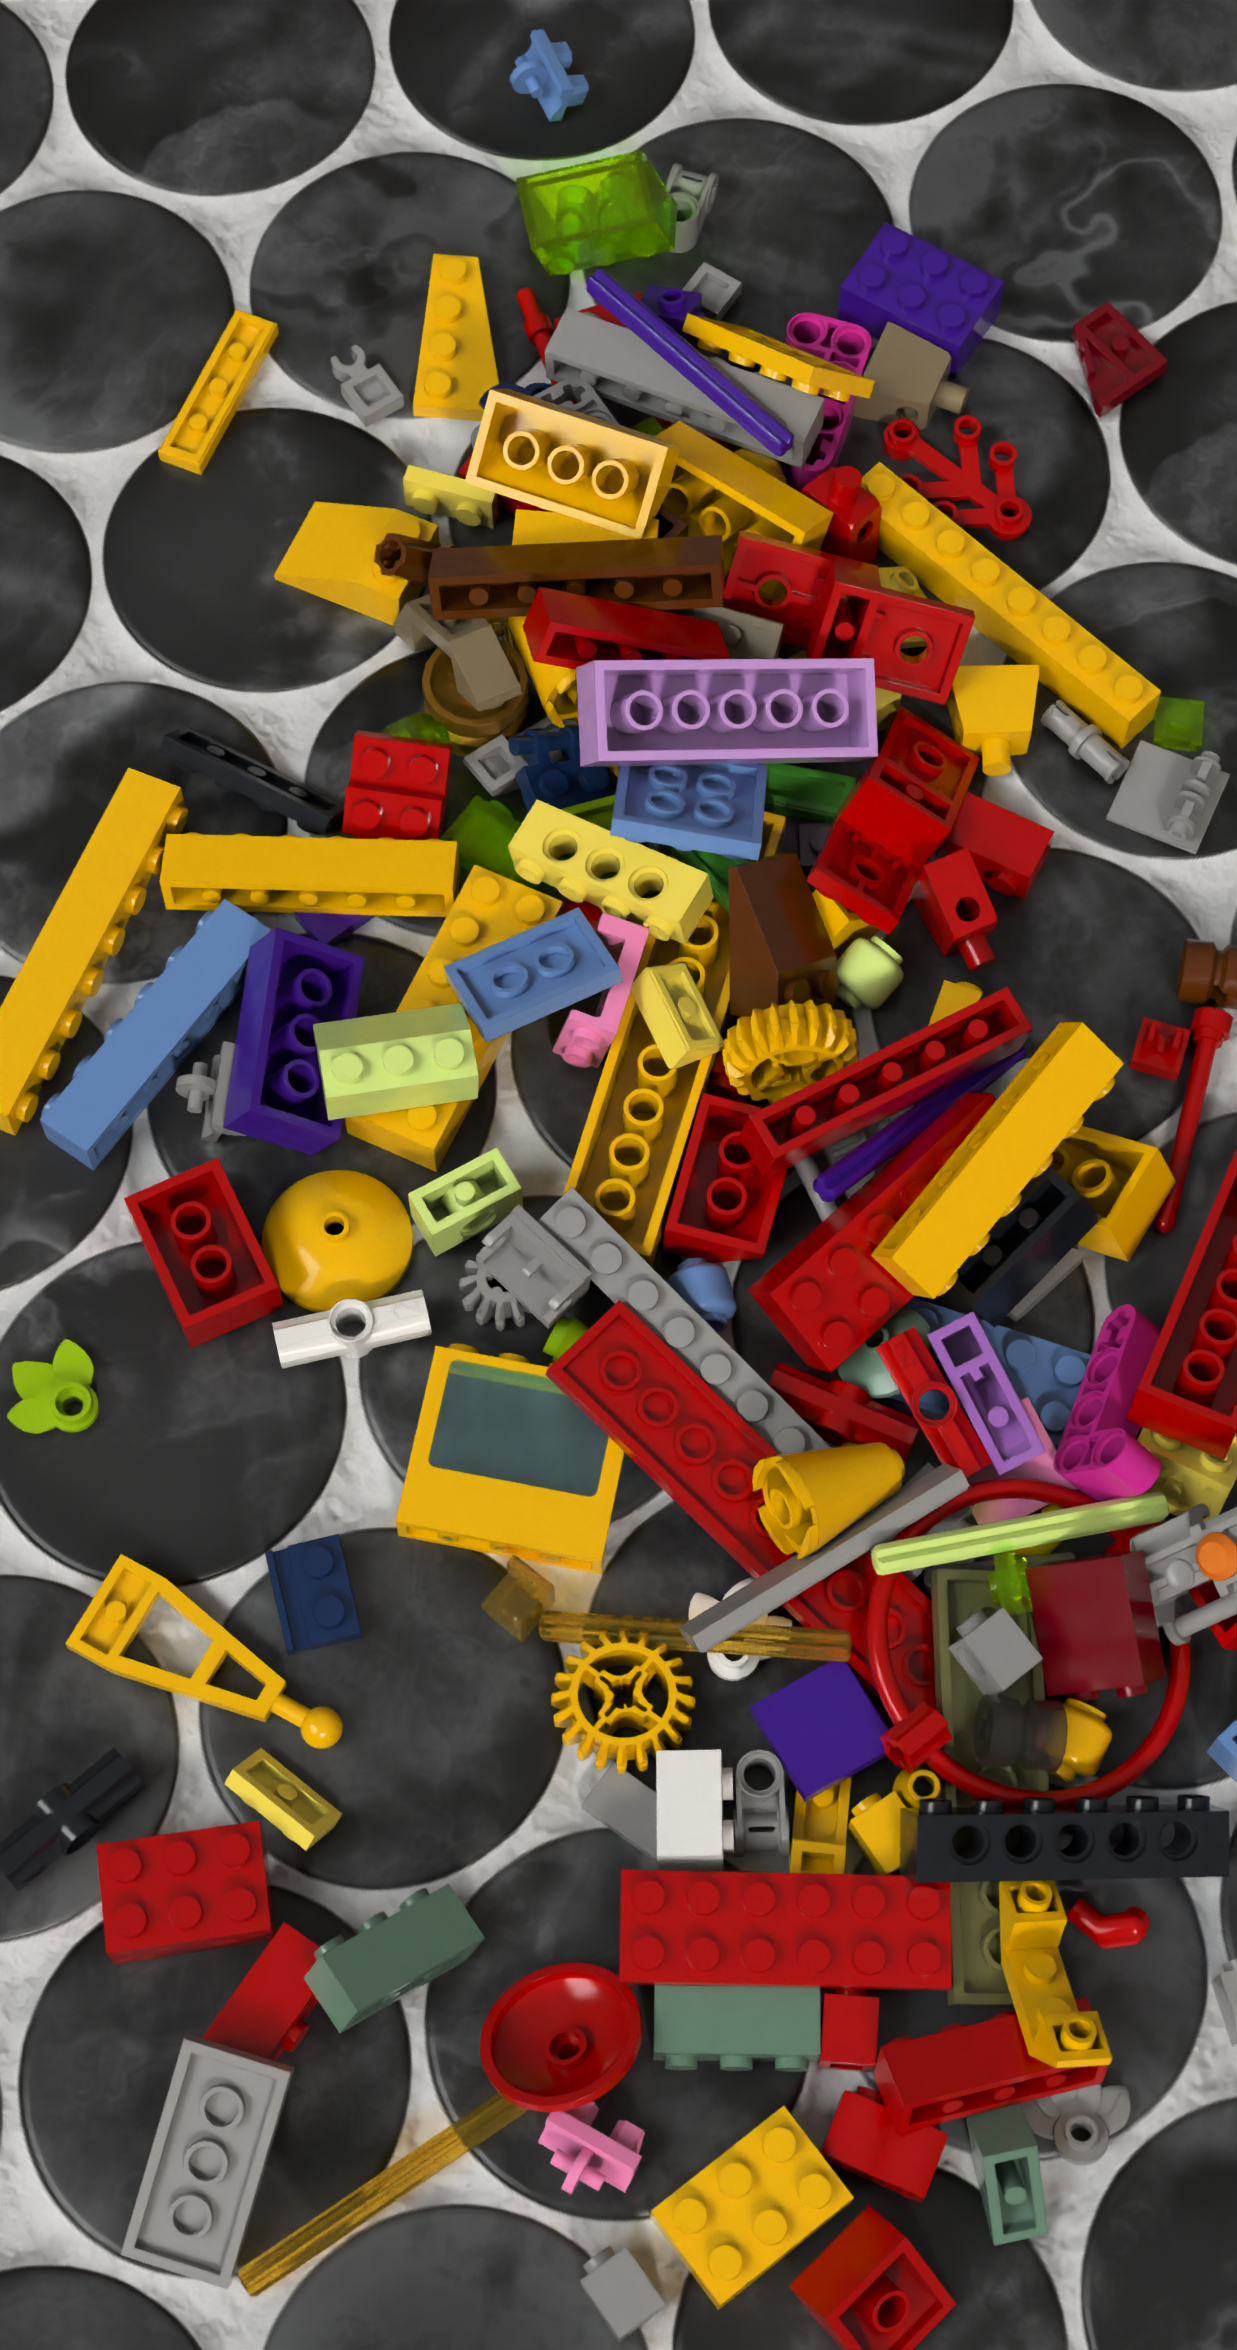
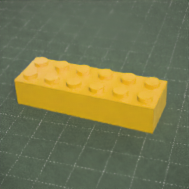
M474 864L396 1012L461 1003L447 981L444 966L562 915L563 901ZM465 1010L471 1029L479 1074V1092L509 1033L485 1042ZM474 1099L345 1118L347 1133L437 1172Z

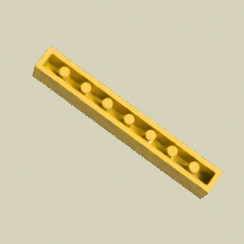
M878 462L862 477L861 487L876 498L882 507L878 549L899 566L907 567L917 578L918 582L944 603L973 610L975 615L973 627L1019 665H1039L1038 680L1088 722L1095 724L1105 736L1121 749L1154 719L1161 695L1160 689L881 462Z
M128 767L0 1007V1130L16 1136L22 1122L27 1123L33 1117L38 1105L37 1094L44 1080H51L55 1075L60 1063L59 1052L66 1038L71 1039L77 1033L82 1020L81 1010L88 996L94 997L99 991L104 977L103 968L109 956H116L120 951L125 938L124 928L131 914L136 916L140 912L146 898V886L152 874L158 875L161 872L166 834H180L186 824L188 809L185 807L181 787Z

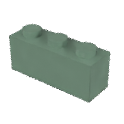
M449 1884L431 1894L426 1888H423L400 1904L399 1908L401 1911L390 1917L384 1911L369 1918L357 1929L358 1935L347 1941L344 1940L342 1935H339L316 1950L314 1956L317 1961L304 1976V1980L339 2033L463 1963L485 1939Z
M654 1986L653 2060H665V2069L695 2070L698 2069V2061H720L721 2070L749 2071L753 2070V2062H775L776 2071L803 2072L808 2071V2063H818L821 2055L820 1987Z

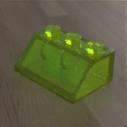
M643 150L516 179V188L531 249L550 276L569 274L572 271L600 265L607 266L614 262L638 257H649L657 253L675 250L677 203Z

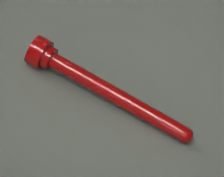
M1213 1007L1195 1009L1190 1027L1191 1033L1194 1035L1193 1041L1197 1045L1168 1164L1176 1183L1155 1219V1227L1162 1233L1172 1231L1175 1226L1217 1048L1222 1047L1223 1041L1229 1039L1233 1023V1017L1229 1013Z

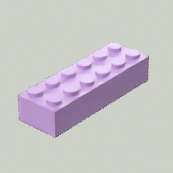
M874 658L594 660L576 667L581 767L858 762L878 757Z

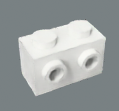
M721 1749L656 1750L657 1861L659 1870L724 1871V1853H734V1820H723V1800H733L734 1796L733 1767H723Z

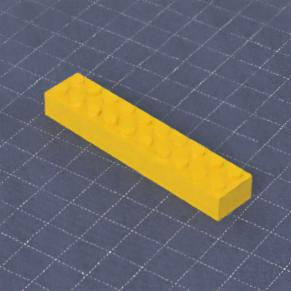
M764 811L762 845L758 859L781 854L784 844L786 817ZM713 898L685 945L670 938L668 941H662L648 933L633 982L646 967L685 963L722 1038H724L731 1016L729 913ZM630 991L617 1033L608 1052L563 1195L573 1187L653 1268L702 1093H707L710 1083V1072L719 1052L685 1066L669 1069Z

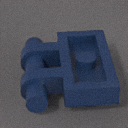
M579 724L565 725L559 731L546 732L541 728L525 731L522 736L510 738V753L513 756L525 755L528 766H524L515 774L528 813L537 799L562 809L616 794L607 766H580ZM561 750L564 761L552 763L549 752Z

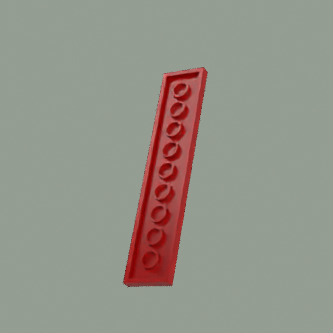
M621 1300L611 1307L547 1369L545 1375L755 1580L798 1554L795 1552L786 1555L770 1538L757 1509L766 1505L762 1489L753 1491L754 1467L761 1459L779 1453ZM871 1550L788 1600L782 1606L835 1658L842 1655L854 1676L882 1702L874 1683L866 1641V1618L869 1596L876 1575L871 1560ZM899 1572L893 1588L888 1615V1643L895 1678L911 1711L923 1701L929 1707L936 1709L932 1601L902 1572Z

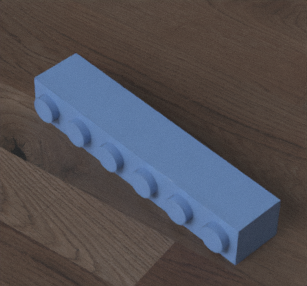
M226 899L222 901L215 911H207L200 919L196 927V934L185 947L179 946L171 953L166 962L165 971L154 983L149 982L140 990L135 1000V1006L124 1019H117L109 1027L104 1037V1043L93 1056H86L78 1064L71 1083L62 1093H55L46 1102L42 1110V1117L39 1120L47 1139L94 1171L244 990L250 946L271 932L272 929Z

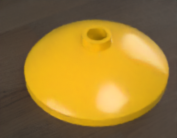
M349 1170L323 1171L297 1181L275 1201L267 1215L262 1232V1252L280 1291L294 1303L314 1312L331 1310L338 1302L345 1299L367 1302L387 1297L404 1277L413 1251V1233L410 1218L398 1196L381 1181L369 1175ZM334 1223L341 1224L344 1227L343 1231L337 1235H330L326 1232L328 1226Z

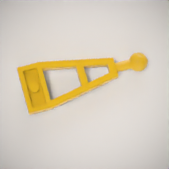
M120 1554L65 1643L71 1651L112 1674L265 1723L272 1712L298 1726L304 1741L316 1749H326L333 1746L342 1735L343 1723L335 1710L326 1706L310 1709L284 1695L283 1692L287 1687V1683L283 1678L166 1578L123 1554ZM159 1597L212 1641L191 1678L123 1657ZM227 1655L265 1686L257 1700L209 1685Z

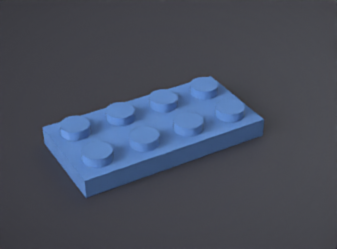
M914 1297L904 1305L923 1316L932 1332L966 1315ZM981 1319L1021 1400L1029 1398L1057 1450L1091 1355L1000 1325L994 1328L987 1321ZM933 1348V1359L935 1360L949 1387L955 1392L956 1398L960 1406L962 1407L971 1425H973L943 1365L941 1364ZM929 1391L921 1396L919 1408L946 1416L949 1411V1402L943 1393ZM901 1393L888 1397L906 1403Z

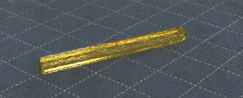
M551 1610L542 1612L540 1617L539 1635L544 1641L581 1644L585 1640L592 1645H599V1637L604 1631L610 1636L611 1643H619L621 1632L626 1629L629 1643L638 1644L639 1639L647 1633V1648L655 1649L658 1645L665 1643L666 1646H669V1650L699 1652L686 1643L678 1628L690 1620ZM750 1624L706 1652L846 1662L851 1656L852 1638L850 1632L846 1630Z
M497 2093L239 2269L237 2274L244 2289L251 2297H257L526 2113L528 2109L509 2102L500 2093Z

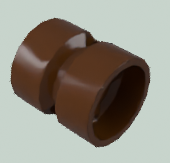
M1186 938L1177 977L1176 1001L1203 1005L1210 998L1214 999L1217 1007L1237 1010V946L1228 944L1220 951L1217 950L1214 942Z

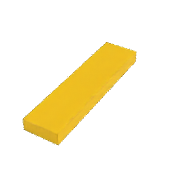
M236 309L158 450L161 461L202 475L279 334L277 323Z

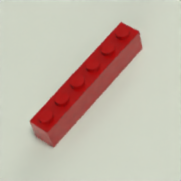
M1005 987L749 1115L739 1138L765 1180L1018 1052L1030 1035L1033 1027L1008 987Z

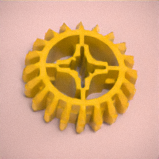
M790 1000L788 1004L779 1006L771 1003L770 1008L765 1010L753 1009L751 1017L742 1016L737 1019L736 1026L727 1029V1038L723 1040L724 1049L722 1050L726 1076L729 1077L730 1085L737 1087L738 1094L750 1095L752 1101L767 1099L769 1104H773L857 1062L859 1055L857 1034L855 1028H853L852 1020L845 1017L843 1010H832L829 1003L815 1006L813 1000H808L803 1004H795L793 1000Z
M624 1629L620 1631L619 1643H611L610 1636L603 1631L599 1634L598 1649H595L591 1643L584 1640L580 1644V1653L583 1659L574 1655H567L564 1665L570 1673H556L555 1685L561 1691L552 1693L551 1705L562 1710L554 1714L555 1727L568 1728L562 1735V1741L566 1746L582 1741L577 1750V1758L581 1761L588 1759L595 1752L597 1754L596 1769L600 1771L606 1768L608 1759L617 1760V1773L625 1774L627 1760L635 1759L637 1768L643 1772L648 1768V1754H651L656 1760V1750H666L664 1744L678 1749L682 1745V1737L677 1730L685 1731L691 1728L692 1718L684 1712L695 1708V1697L686 1694L692 1688V1678L687 1675H678L683 1669L684 1664L680 1657L665 1661L669 1653V1646L665 1642L659 1644L653 1651L650 1650V1635L647 1633H643L639 1637L638 1644L630 1643L629 1631ZM616 1666L634 1667L628 1674L622 1676L612 1675L605 1671V1669ZM652 1678L659 1683L666 1696L667 1708L662 1718L653 1712V1705L644 1698V1694L648 1690V1683ZM585 1685L594 1691V1698L603 1706L598 1712V1720L593 1726L587 1721L579 1705V1698ZM633 1693L632 1707L627 1708L626 1704H624V1709L617 1707L614 1709V1696L619 1695L622 1700V1694L630 1696ZM623 1727H632L643 1733L629 1738L612 1736L618 1729Z

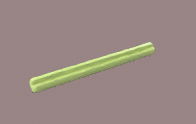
M1154 1491L1132 1497L1112 1499L877 1544L871 1550V1560L875 1572L882 1576L1161 1522L1169 1516L1170 1511L1165 1494L1160 1491Z

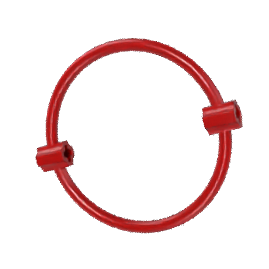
M996 1478L970 1484L966 1491L901 1530L893 1541L924 1536L948 1516L966 1507L991 1500L1028 1499L1054 1504L1062 1508L1076 1507L1099 1501L1077 1490L1038 1479ZM1156 1522L1109 1531L1107 1533L1116 1541L1104 1551L1106 1554L1130 1551L1129 1539H1132L1139 1532L1152 1526H1159L1161 1523ZM899 1572L882 1576L876 1573L869 1596L866 1618V1641L875 1686L883 1706L894 1724L893 1727L879 1738L883 1743L884 1752L895 1766L902 1768L908 1774L913 1772L922 1763H925L940 1777L976 1798L1004 1799V1807H1023V1798L1025 1797L1055 1798L1056 1806H1075V1797L1078 1796L1109 1798L1124 1790L1139 1779L1155 1763L1167 1747L1179 1724L1189 1690L1191 1672L1190 1641L1176 1646L1168 1639L1169 1677L1159 1716L1140 1747L1125 1762L1108 1774L1072 1788L1039 1791L1006 1786L969 1770L941 1749L953 1737L949 1732L947 1721L939 1711L929 1707L924 1701L911 1711L901 1693L895 1678L888 1643L890 1600Z

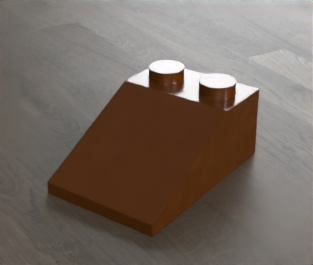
M784 852L758 859V861L754 860L728 867L730 1015L751 1017L753 1009L765 1010L770 1008L771 1003L779 1006L788 1004L790 1000H793L795 1004H803L808 1000H813L815 1006L823 1003L837 1004L839 978L836 969V953L808 882H806V877L795 852Z

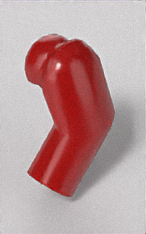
M1083 1896L1066 1915L1072 1924L1095 1944L1104 1949L1135 1946L1145 1939L1150 1927V1919L1141 1908L1128 1907L1125 1912L1104 1915Z

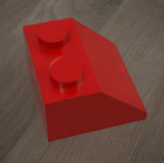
M869 2205L789 2285L790 2289L812 2317L843 2350H913L956 2305V2302L907 2237Z

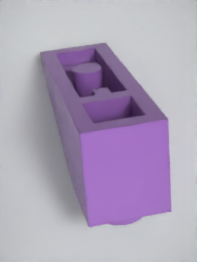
M973 1311L927 1335L999 1475L1047 1452L977 1312Z

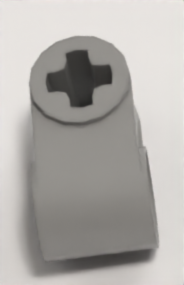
M675 163L668 177L666 190L659 205L658 240L665 250L672 253H683L695 246L707 214L711 212L716 198L719 183L718 174L711 172L709 176L683 170L681 164Z
M760 1749L750 1751L737 1764L734 1778V1856L743 1857L745 1851L777 1850L780 1856H789L788 1809L785 1807L782 1763L777 1756L769 1751ZM753 1766H763L771 1772L774 1782L766 1790H754L744 1780L745 1771Z

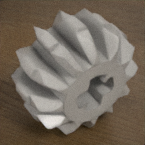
M468 1259L465 1263V1271L469 1276L459 1280L460 1291L467 1294L462 1300L464 1309L466 1311L477 1310L476 1322L480 1326L487 1323L493 1317L495 1318L496 1329L500 1332L506 1326L505 1319L512 1318L514 1324L522 1327L525 1324L523 1311L532 1313L509 1291L503 1292L499 1286L494 1287V1284L498 1283V1281L477 1261Z

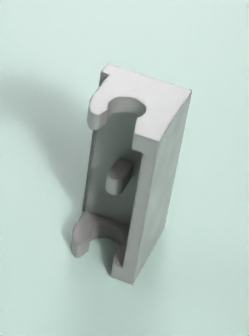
M519 1204L482 1240L485 1247L476 1255V1261L548 1329L588 1293L592 1272Z

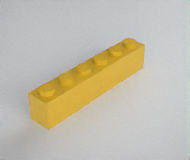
M189 832L185 834H166L159 882L166 910L215 911L222 901L226 899L245 912H306L447 917L458 896L460 861L457 841H443L440 839L395 840L388 837L352 839L342 836L314 838L298 837L295 835L276 837L250 836L242 833L234 835H203Z
M1060 1022L872 1252L871 1256L914 1296L935 1299L936 1296L946 1293L958 1278L956 1271L965 1260L977 1254L987 1244L990 1238L988 1232L998 1219L1008 1215L1017 1207L1022 1198L1020 1192L1032 1178L1041 1175L1050 1166L1053 1160L1052 1152L1063 1139L1071 1137L1079 1130L1084 1122L1082 1115L1090 1105L1104 1097L1115 1084L1114 1076L1124 1063L1083 1022Z

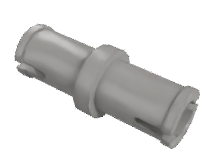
M1056 701V704H1052L1045 711L1041 718V723L1069 746V754L1076 760L1082 758L1108 784L1114 783L1115 779L1118 780L1128 769L1130 761L1101 737L1102 731L1095 724L1087 725L1066 706L1064 701Z

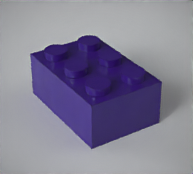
M885 222L840 286L837 319L865 328L870 336L877 340H880L887 322L904 328L949 352L952 356L949 376L955 379L999 315L1005 281Z

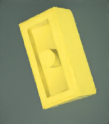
M685 963L646 967L632 983L630 991L669 1069L685 1066L724 1049L723 1038Z

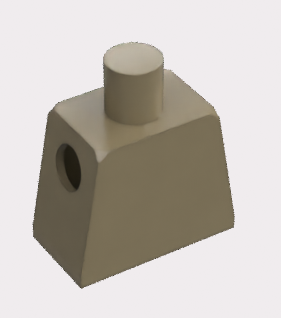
M887 322L863 376L875 380L870 398L855 397L854 416L889 424L896 419L905 418L912 421L918 429L922 430L928 427L936 407L961 415L966 405L970 388L948 381L952 356L949 352L894 323Z

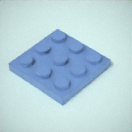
M767 765L619 766L610 835L623 837L635 843L646 841L669 845L681 851L698 850L721 854L732 860L750 859L758 861L762 845Z

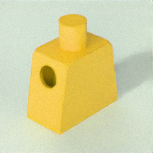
M963 665L958 667L946 702L957 743L977 756H982L983 773L986 775L1002 776L1008 774L1012 769L1011 755L1027 753L1033 725L1039 665Z

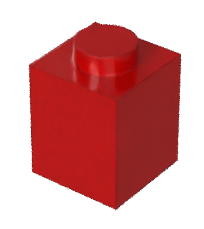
M834 1988V1994L824 1993L821 2002V2055L818 2061L819 2069L873 2073L877 2060L880 1998L867 1997V1989Z

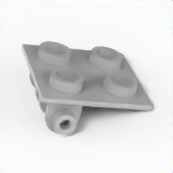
M1141 740L1106 820L1196 855L1230 774L1221 771L1220 757L1214 752L1203 751L1201 756H1196L1192 760Z

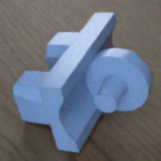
M544 29L532 30L530 34L532 40L531 47L523 56L515 60L516 68L510 76V82L515 92L519 94L530 93L533 98H538L549 122L561 121L567 107L583 104L589 91V85L583 74L567 75L566 72H568L572 63V52L566 42H550Z

